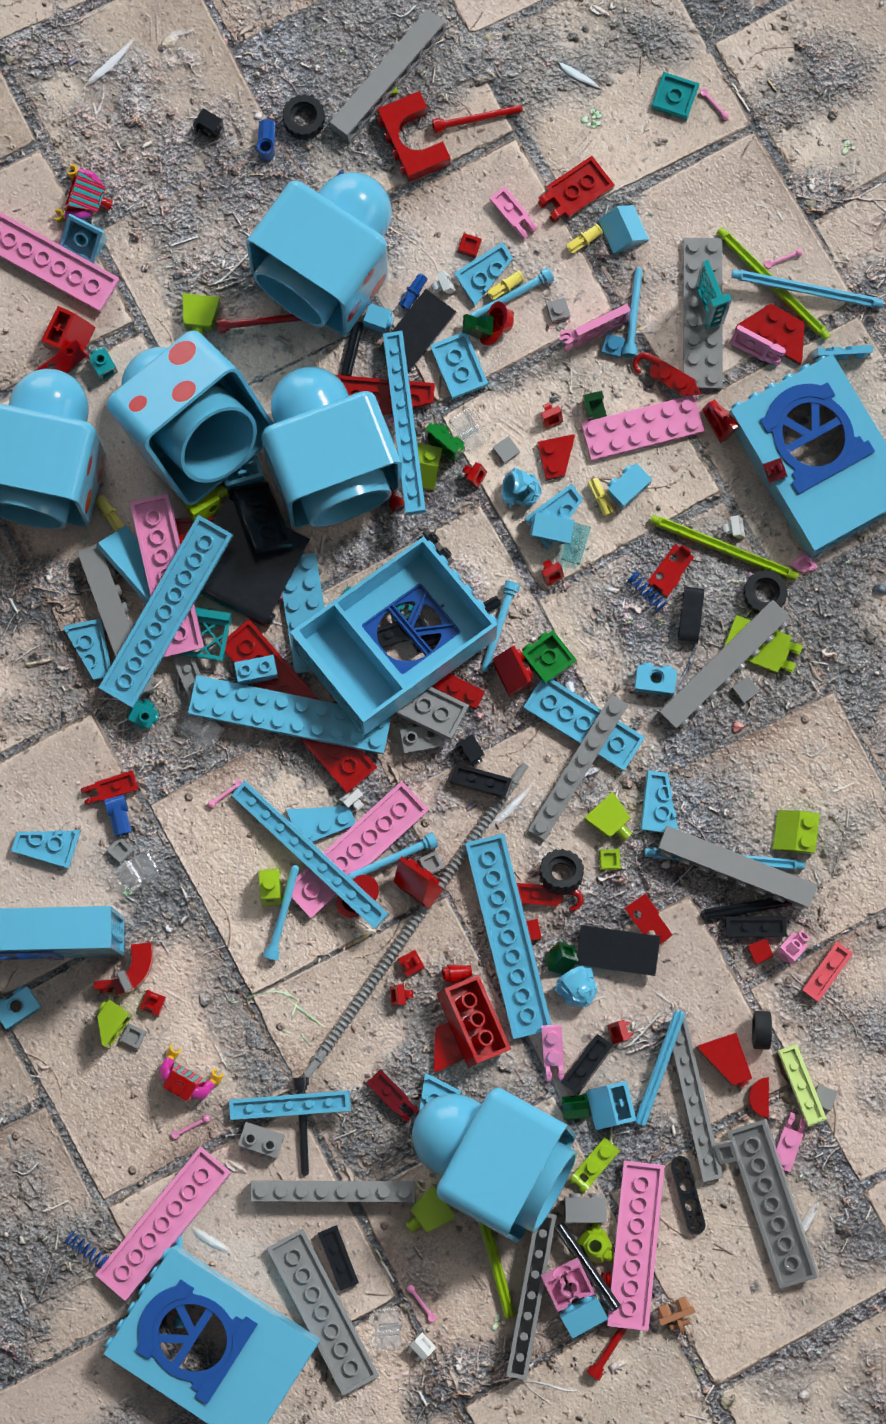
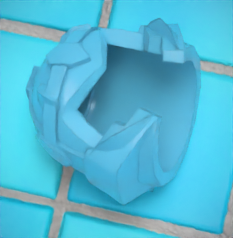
M515 467L505 475L501 488L502 499L510 508L515 503L529 507L536 503V500L540 498L542 493L541 485L534 474L529 475Z
M576 967L556 981L555 992L568 1005L573 1007H588L597 994L596 981H594L592 968Z

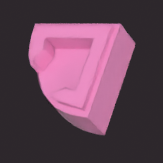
M803 553L790 564L792 569L802 573H808L818 568L806 553Z

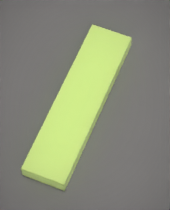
M797 1044L778 1050L777 1053L807 1127L826 1121L827 1118Z

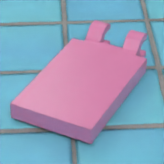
M625 304L576 328L575 331L565 329L560 333L559 342L565 341L564 351H569L574 346L577 347L627 323L631 310L628 304Z

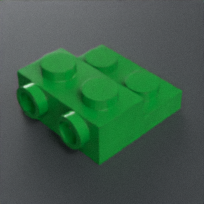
M436 422L434 424L429 423L425 428V438L434 446L443 448L442 453L455 463L465 452V443L456 436L454 438L449 434L450 430L445 425H439Z
M553 630L549 633L544 632L537 638L538 641L534 644L529 643L522 649L525 658L523 661L532 672L538 675L545 685L577 663V659Z

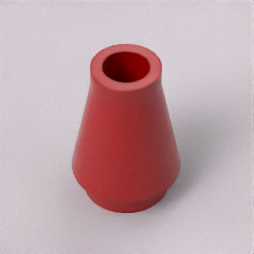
M447 964L446 967H442L444 983L449 982V984L473 975L471 965Z

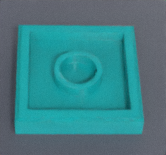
M663 72L651 109L687 120L700 83Z

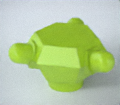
M591 1223V1227L589 1229L586 1228L577 1241L591 1262L603 1263L604 1261H609L613 1263V1246L606 1231L600 1228L601 1223Z

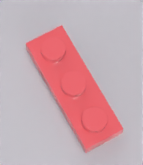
M835 942L801 991L816 1002H819L853 953L839 942Z

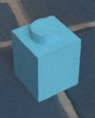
M371 303L363 320L364 327L381 333H386L388 328L391 329L394 322L392 310Z

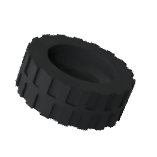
M296 95L289 102H286L285 108H283V124L286 131L292 137H296L299 140H308L319 134L324 127L325 113L323 106L318 99L311 95ZM306 108L312 112L313 120L309 125L301 126L295 122L294 115L299 109Z
M767 570L752 574L743 589L745 604L754 613H759L769 602H762L757 598L756 588L760 584L767 583L773 586L775 590V596L772 600L782 607L788 596V587L785 584L784 578L782 579L781 575L774 573V571Z
M555 849L552 852H548L542 859L539 869L540 883L550 893L552 892L556 895L571 894L582 883L584 865H582L581 858L579 859L576 853L574 854L570 850ZM556 864H565L570 868L571 876L566 880H557L552 875V868Z

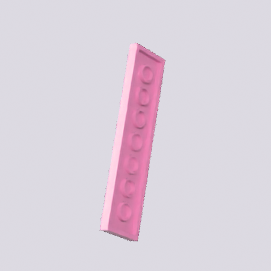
M0 212V257L101 313L120 282V278Z
M168 493L130 502L151 596L181 545ZM195 605L192 606L165 653V657L204 648Z
M401 781L323 853L348 875L374 862L423 817L429 809ZM307 867L297 876L291 898L310 918H313L337 894Z
M200 1146L95 1275L127 1302L154 1267L161 1261L160 1258L164 1251L175 1244L232 1172Z
M623 1161L611 1291L621 1306L614 1312L608 1310L607 1326L645 1331L649 1329L664 1165Z

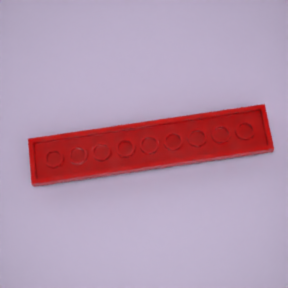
M250 619L228 636L225 653L233 662L274 655L278 678L252 683L255 687L319 700ZM299 738L347 794L377 769V766L363 750Z

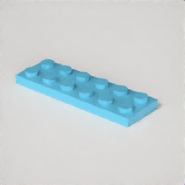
M316 553L301 556L282 593L290 646V632L324 608ZM291 646L295 673L297 675L309 673V667Z
M540 680L523 709L579 744L582 743L601 712V709L555 680H551L546 685ZM618 721L598 756L620 770L625 771L645 737Z

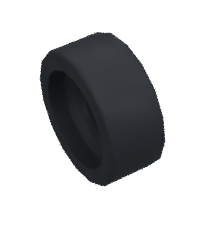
M754 1011L752 1018L753 1048L769 1050L772 1041L771 1012Z

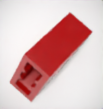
M736 1032L696 1046L697 1050L731 1086L737 1085V1088L749 1084L748 1080L752 1079Z

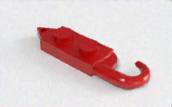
M642 352L634 358L633 368L638 374L641 373V370L638 368V362L645 359L652 363L650 374L657 381L685 397L688 395H702L694 378L651 353Z
M517 883L522 904L557 906L561 903L564 896L562 894L550 893L540 884ZM577 889L571 894H566L574 895L577 898V904L574 907H570L569 911L578 910L583 904L582 893Z

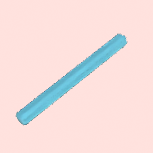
M675 1010L636 1117L637 1121L635 1123L645 1126L685 1017V1013L680 1010Z

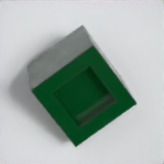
M464 314L462 333L477 339L492 336L494 317L485 315L477 318Z
M602 390L583 395L582 402L588 421L607 416L603 404L604 396Z
M560 941L545 954L548 971L560 975L569 972L579 962L575 947Z

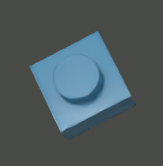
M607 333L601 354L620 358L625 338Z

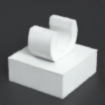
M445 271L437 273L439 280L431 284L434 291H437V293L442 291L448 294L454 293L456 289L450 274Z
M738 515L731 516V523L723 525L724 533L733 534L737 539L745 538L743 518Z
M356 787L339 799L346 807L353 805L355 809L359 810L364 806L358 799L363 794Z
M422 1332L409 1345L408 1352L411 1353L414 1350L418 1354L415 1360L419 1361L422 1359L424 1361L436 1347Z

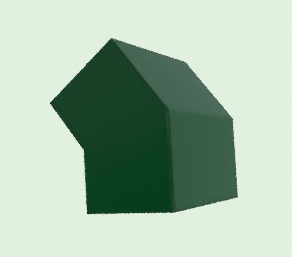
M587 1094L561 1097L563 1120L589 1117Z

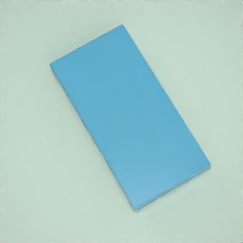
M125 525L100 541L96 547L147 604L151 595L137 537Z

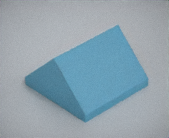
M634 205L617 206L598 220L613 255L649 241Z
M69 214L59 245L94 264L107 238L103 230Z

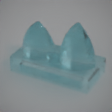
M574 522L571 542L565 545L561 560L580 565L590 533V526Z

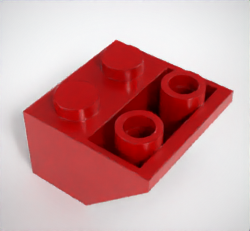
M57 306L41 341L45 348L58 353L76 339L86 350L96 327L76 313ZM69 348L66 353L71 354L73 349Z
M515 645L492 659V664L509 697L530 688L533 677L529 666L525 668L523 664L525 659L520 649L517 650Z
M401 856L393 882L405 893L430 909L443 891L438 885L440 881L430 871L419 867V864L413 859L409 858L406 860Z

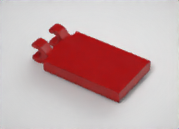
M590 156L547 185L545 188L547 193L539 197L538 204L541 208H544L550 202L554 204L557 209L550 213L551 216L549 218L555 223L563 215H566L569 219L612 190L615 184L594 157Z

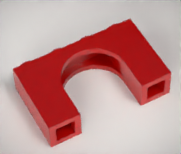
M420 91L377 108V123L379 127L383 126L385 133H383L387 144L391 143L393 158L395 161H399L401 165L399 167L400 173L403 178H407L408 182L451 165V157L443 141L422 150H413L406 147L399 138L400 130L405 124L427 115V106Z

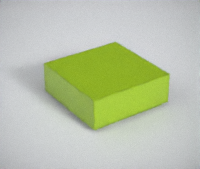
M620 849L599 850L600 870L621 869Z

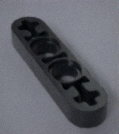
M676 1156L671 1161V1170L686 1226L691 1233L700 1234L705 1230L706 1223L690 1163L686 1157ZM678 1159L686 1163L683 1166V1172L686 1173L688 1171L689 1176L677 1178V1174H681L680 1169L675 1168ZM683 1179H688L691 1182V1188L687 1191L680 1188V1182ZM688 1199L696 1201L697 1206L693 1211H689L685 1207V1202ZM699 1211L700 1215L696 1216V1220L701 1222L702 1225L696 1231L695 1228H691V1224L694 1222L693 1218H688L687 1214H694Z

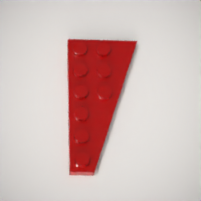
M335 375L344 384L349 396L362 391L371 392L376 397L382 415L393 414L389 379ZM409 381L413 409L434 403L435 383Z

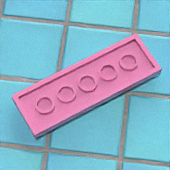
M695 395L581 423L591 461L704 433Z

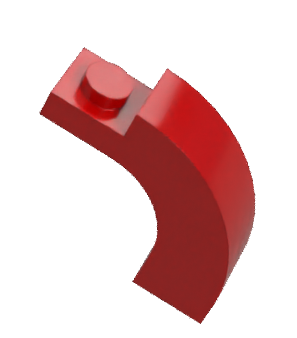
M151 942L131 944L132 962L126 974L134 990L143 984L152 969L154 953ZM118 978L93 981L94 990H99L100 994L111 993L112 989H115L116 996L128 994L123 990Z

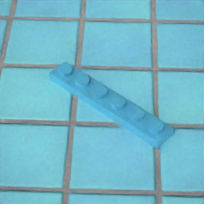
M350 1090L230 1099V1120L351 1111Z

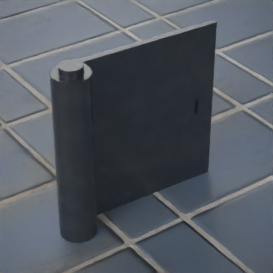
M225 498L212 523L233 534V537L200 595L265 627L268 624L272 625L276 614H274L275 606L310 539L287 528L293 543L291 548L254 553L234 502Z

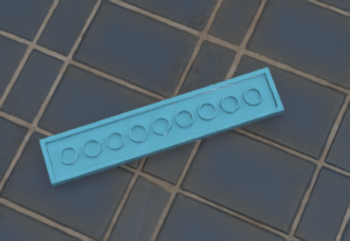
M197 516L98 688L132 708L134 707L227 548L233 534L202 516Z
M196 675L188 715L382 755H384L391 721L390 716L363 735L339 704Z
M502 833L467 842L465 845L513 1039L541 1033V1026L552 1025L505 834Z

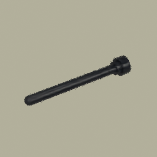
M309 1077L293 1078V1086H295L297 1093L306 1094ZM307 1114L299 1115L301 1174L307 1176L309 1174Z

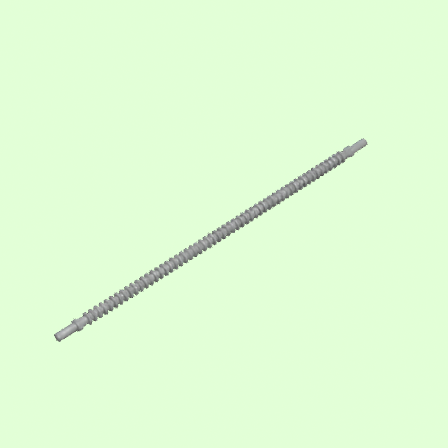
M523 762L512 776L513 784L509 792L510 796L512 795L511 791L519 785L518 781L529 767ZM495 797L496 801L491 802L492 806L488 807L489 811H485L486 815L482 816L481 821H478L479 825H475L476 829L472 830V835H468L469 839H465L466 843L482 838L481 834L485 833V828H489V823L492 824L491 819H495L494 815L499 814L498 810L502 809L501 805H505L504 801L508 800V797L507 799ZM462 844V849H458L459 853L455 854V859L452 858L453 862L448 863L449 867L445 868V873L442 872L443 876L438 878L440 881L438 885L443 890L446 889L445 885H449L448 881L452 880L451 876L456 875L454 872L459 871L458 866H462L461 862H465V857H468L465 844ZM419 905L420 909L418 911L415 910L416 915H412L413 919L408 920L409 924L405 925V930L402 929L403 933L398 935L399 939H395L396 943L392 944L393 947L391 949H388V954L385 953L386 957L382 958V963H378L379 967L375 968V973L372 972V977H368L369 981L365 982L366 986L361 987L362 991L358 992L359 996H355L356 1000L351 1001L352 1006H348L349 1010L344 1011L345 1015L341 1016L342 1020H338L339 1024L334 1026L335 1030H331L332 1034L328 1035V1040L325 1039V1044H321L322 1048L320 1051L314 1054L315 1058L304 1072L305 1076L310 1078L320 1063H324L327 1053H331V1047H335L334 1043H338L337 1039L341 1038V1033H345L344 1029L348 1028V1023L351 1024V1019H355L354 1014H358L357 1010L362 1009L361 1005L365 1004V999L368 1000L367 996L372 994L371 990H375L374 986L379 984L378 980H382L381 976H385L384 972L389 970L388 966H392L391 962L395 961V956L398 957V952H402L401 948L402 946L405 947V942H409L408 938L412 937L411 933L416 932L414 929L419 928L418 923H422L421 919L426 918L425 914L429 913L427 907Z

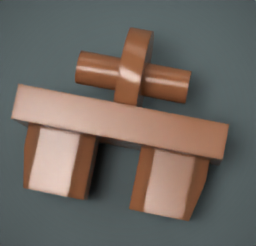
M685 1296L675 1300L679 1311L671 1313L668 1303L657 1307L658 1322L661 1326L676 1320V1323L669 1325L671 1331L679 1328L681 1334L685 1332L683 1326L690 1324L689 1318L684 1320L680 1318L696 1313L694 1307L690 1306Z

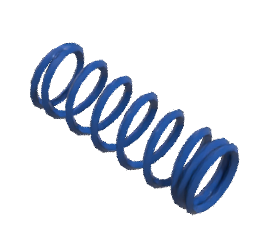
M636 571L627 580V582H629L630 586L637 584V586L635 587V591L642 589L640 592V596H643L647 593V595L645 596V600L647 601L651 599L649 605L656 604L654 610L658 612L661 608L665 606L667 601L663 602L657 608L659 603L662 601L663 597L659 598L654 603H652V601L655 599L659 592H656L655 594L647 598L651 591L654 589V587H651L649 590L642 594V592L647 587L649 582L645 583L643 586L638 588L640 583L643 581L644 577L639 579L637 582L633 583V581L640 575L639 571Z
M72 1231L64 1243L70 1245L74 1241L72 1250L80 1245L78 1254L85 1250L83 1258H87L91 1254L89 1262H93L97 1258L95 1267L101 1269L109 1256L105 1255L97 1264L102 1251L92 1259L97 1247L93 1248L86 1255L91 1243L87 1244L80 1251L85 1238L74 1247L80 1235L78 1234L69 1242L75 1231Z

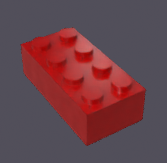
M479 975L436 993L468 1068L511 1050Z

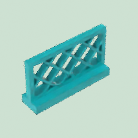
M707 259L702 262L695 285L706 311L703 321L705 330L724 324L732 302L729 293L722 295L710 262Z
M195 608L198 622L206 627V630L201 635L204 636L209 632L214 641L204 646L198 652L190 651L177 655L223 662L229 628L232 623L231 613ZM217 626L225 627L224 634L218 638L211 631ZM217 643L221 648L220 655H211L207 649Z

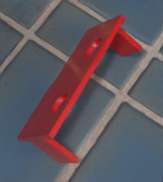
M75 339L37 369H56L69 373L70 369L85 357L90 359L89 353ZM69 348L73 349L71 354L66 353ZM49 363L55 364L53 368H48Z
M675 544L647 581L649 585L668 597L681 580L680 576L694 559V556L691 555L692 551L683 545L679 547ZM675 554L677 560L671 561L670 555ZM657 573L663 574L662 580L656 578Z
M646 893L624 908L642 933L648 934L652 930L656 935L661 936L660 944L673 936L659 916L660 912ZM635 911L641 912L639 919L634 917Z

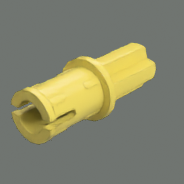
M595 224L584 233L580 232L578 237L566 245L567 250L574 254L585 245L589 246L591 241L603 234L602 229L598 224Z
M517 270L506 279L502 278L501 282L489 289L487 293L492 300H495L507 291L511 292L512 288L525 279L521 272Z
M594 478L590 480L588 485L595 497L594 502L597 501L603 517L614 513L615 510L607 497L608 493H605L599 479Z
M101 495L96 498L95 503L103 513L102 517L107 519L114 532L124 527L116 513V508L111 506L106 496Z

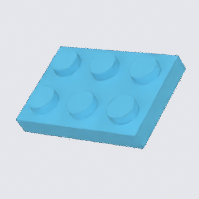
M459 333L430 345L452 400L488 386V381L467 334Z

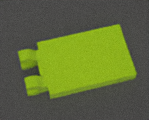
M736 615L724 647L751 620ZM776 630L772 634L774 638L767 645L763 643L758 648L760 652L753 659L748 657L745 662L776 674L779 669L793 673L796 663L786 661L788 653L792 652L800 655L803 645L790 642L792 636Z

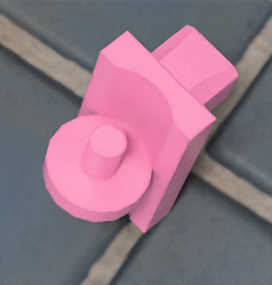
M803 930L797 935L793 932L777 951L781 960L792 965L807 948L806 942L810 937Z

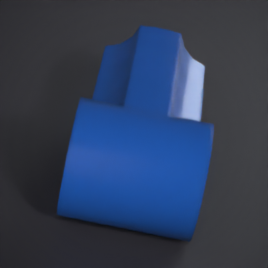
M270 119L259 121L257 150L259 158L263 161H270L275 156L276 122ZM264 147L270 148L269 151H262Z
M125 795L105 799L106 810L111 818L115 837L132 833Z

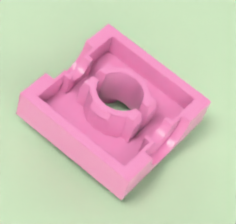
M578 1257L541 1275L558 1312L567 1308L568 1304L572 1303V1300L575 1298H586L595 1294ZM565 1275L568 1282L573 1283L571 1290L564 1288L566 1283L562 1276Z

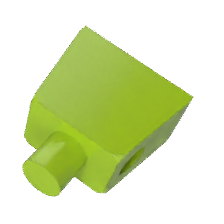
M183 293V321L185 329L197 331L202 335L203 331L211 332L221 305L220 297Z
M223 484L216 487L196 504L188 505L183 501L182 503L194 523L198 515L208 519L218 513L221 507L220 498L227 496L228 492Z
M613 792L584 818L585 822L608 839L617 834L625 841L633 834L625 826L631 818Z
M280 868L260 869L259 886L262 907L281 906Z
M433 1185L411 1207L410 1210L415 1216L405 1224L412 1233L421 1226H423L426 1232H429L455 1219L456 1216L450 1207L438 1198L437 1190Z

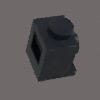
M202 108L193 122L194 131L198 132L200 129V132L207 137H220L224 131L223 119Z
M473 734L456 743V749H462L460 755L465 762L469 761L473 767L483 762L482 758L485 757V754Z

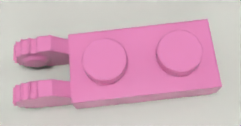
M505 186L489 198L490 202L523 239L528 237L526 231L520 226L523 221L532 232L537 230V227L529 218V214Z
M740 325L736 328L730 344L776 366L781 363V358L778 356H783L786 353V350L780 345L773 344V342Z
M562 1025L541 1026L546 1081L549 1082L552 1079L550 1066H558L557 1075L559 1081H562L564 1079Z
M790 1112L786 1125L782 1129L776 1147L783 1170L791 1172L803 1137L802 1132L806 1125L802 1117L798 1130L790 1129L795 1120V1113Z

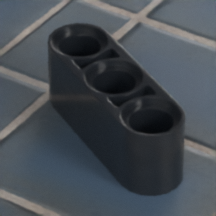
M684 587L678 642L698 644L704 600L703 588Z

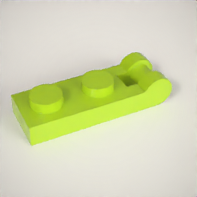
M604 1137L568 1181L572 1185L578 1186L580 1188L579 1191L584 1194L620 1150ZM582 1173L589 1177L585 1182L580 1178Z

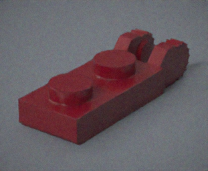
M381 1069L366 1083L407 1123L410 1121L409 1116L399 1109L404 1103L409 1106L412 1112L416 1114L419 1112L409 1101V1097Z

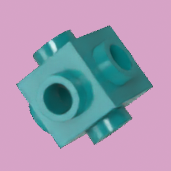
M144 699L143 701L138 700L133 708L130 707L127 719L134 722L133 725L138 728L144 729L147 727L150 729L152 724H156L159 714L157 713V707L154 706L155 703Z

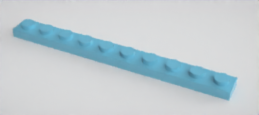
M403 332L384 333L383 338L398 455L402 463L401 480L406 516L426 513Z
M243 781L231 796L374 929H377L389 913L247 781Z

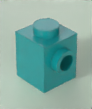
M105 347L94 349L90 353L89 361L101 381L118 372Z

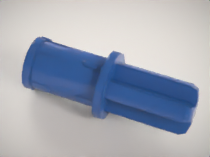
M421 273L418 274L411 286L406 288L407 291L398 305L403 309L406 308L408 311L414 300L420 296L419 293L428 278Z

